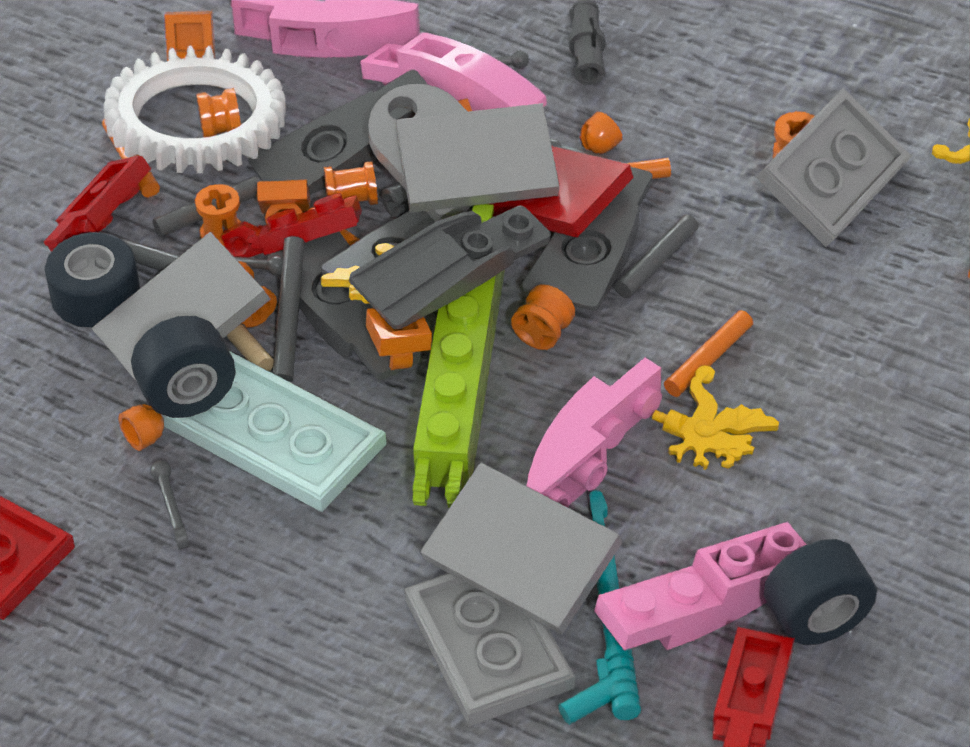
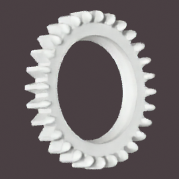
M189 46L185 59H180L175 49L170 48L168 62L161 61L159 55L153 52L150 58L151 67L145 66L143 60L137 59L134 65V74L129 67H124L120 74L121 78L114 77L111 87L106 91L104 118L108 137H113L116 148L124 147L125 156L128 158L139 154L144 157L147 163L156 159L158 170H163L169 164L175 163L177 173H183L188 165H193L197 173H203L206 164H211L217 171L223 170V161L225 160L240 166L242 165L241 154L253 159L257 158L258 148L269 150L271 148V139H279L280 128L285 127V95L280 81L275 79L272 70L265 69L263 71V66L259 60L254 61L251 68H249V59L244 53L239 56L237 62L232 63V54L229 49H225L222 57L217 60L214 59L211 46L206 48L202 58H197L193 47ZM186 85H211L225 89L234 88L235 93L244 98L252 110L250 118L239 127L224 134L206 138H178L164 135L148 128L138 119L141 108L151 97L162 91Z

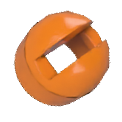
M596 112L584 123L580 132L582 146L586 150L588 149L598 154L611 151L623 139L617 124L603 112Z
M149 405L133 406L119 414L118 419L121 430L130 445L137 451H141L154 444L163 434L164 418Z

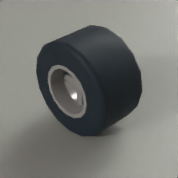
M88 232L68 238L59 243L48 255L44 268L53 310L63 321L78 327H94L140 289L132 248L121 238L108 233Z
M176 316L159 322L144 333L136 343L131 357L133 375L147 403L157 413L171 418L191 417L206 412L219 403L229 392L236 375L234 359L219 331L210 321L197 316Z
M826 539L800 547L775 566L765 581L764 598L788 637L794 638V642L801 645H815L836 639L858 625L874 606L878 589L849 543L838 539Z

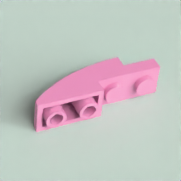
M231 0L235 35L271 40L272 52L275 54L321 58L364 56L372 54L386 43L404 46L420 35L417 3L398 0Z
M423 32L404 46L386 43L360 61L363 79L380 81L383 85H387L406 72L416 70L428 85L448 92L457 101L468 98L472 111L543 103V107L547 105L546 95L509 66L471 46L442 36Z
M645 357L611 386L595 376L591 378L567 402L547 429L535 453L528 474L527 487L567 508L586 490L591 491L598 487L608 469L607 449L617 446L630 428L641 419L651 417L654 411L658 409L662 400L661 367Z
M785 522L698 549L693 565L598 595L594 612L623 650L655 640H659L665 649L669 650L703 637L767 603L764 598V586L773 568L787 555L807 544L792 526Z

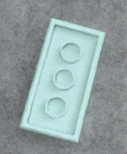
M231 351L236 375L231 389L219 403L206 412L191 417L171 418L162 415L164 427L320 512L327 508L386 445V433Z

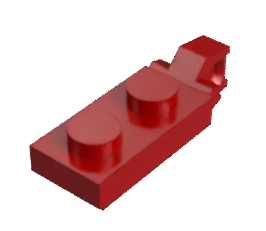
M138 155L108 162L55 220L58 226L44 240V244L48 246L51 252L59 243L72 236L88 232L97 233L112 222V212L121 203L128 201L139 192V182L151 170L144 157Z
M337 193L317 200L313 203L315 209L297 215L295 209H287L275 213L266 219L268 224L263 226H255L243 221L225 230L221 238L224 247L234 257L250 258L262 253L265 256L283 250L284 239L287 237H299L305 243L357 226L362 209L357 195L343 199L342 194Z
M742 627L737 628L713 715V740L724 742L723 747H766L767 740H770L781 701L793 654L794 638Z

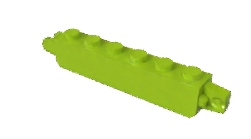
M473 205L472 211L481 217V222L483 223L493 218L494 205ZM505 270L460 298L438 309L413 448L415 469L413 483L414 505L426 506L430 498L431 486L445 487V499L447 500L448 508H450L473 474Z

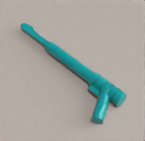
M594 490L589 494L592 519L594 522L605 527L604 518L608 516V507L602 492ZM615 555L596 582L598 595L620 589ZM603 622L606 651L604 658L596 660L599 682L558 705L561 716L569 725L609 702L612 703L614 717L619 720H631L641 713L632 649L623 650Z

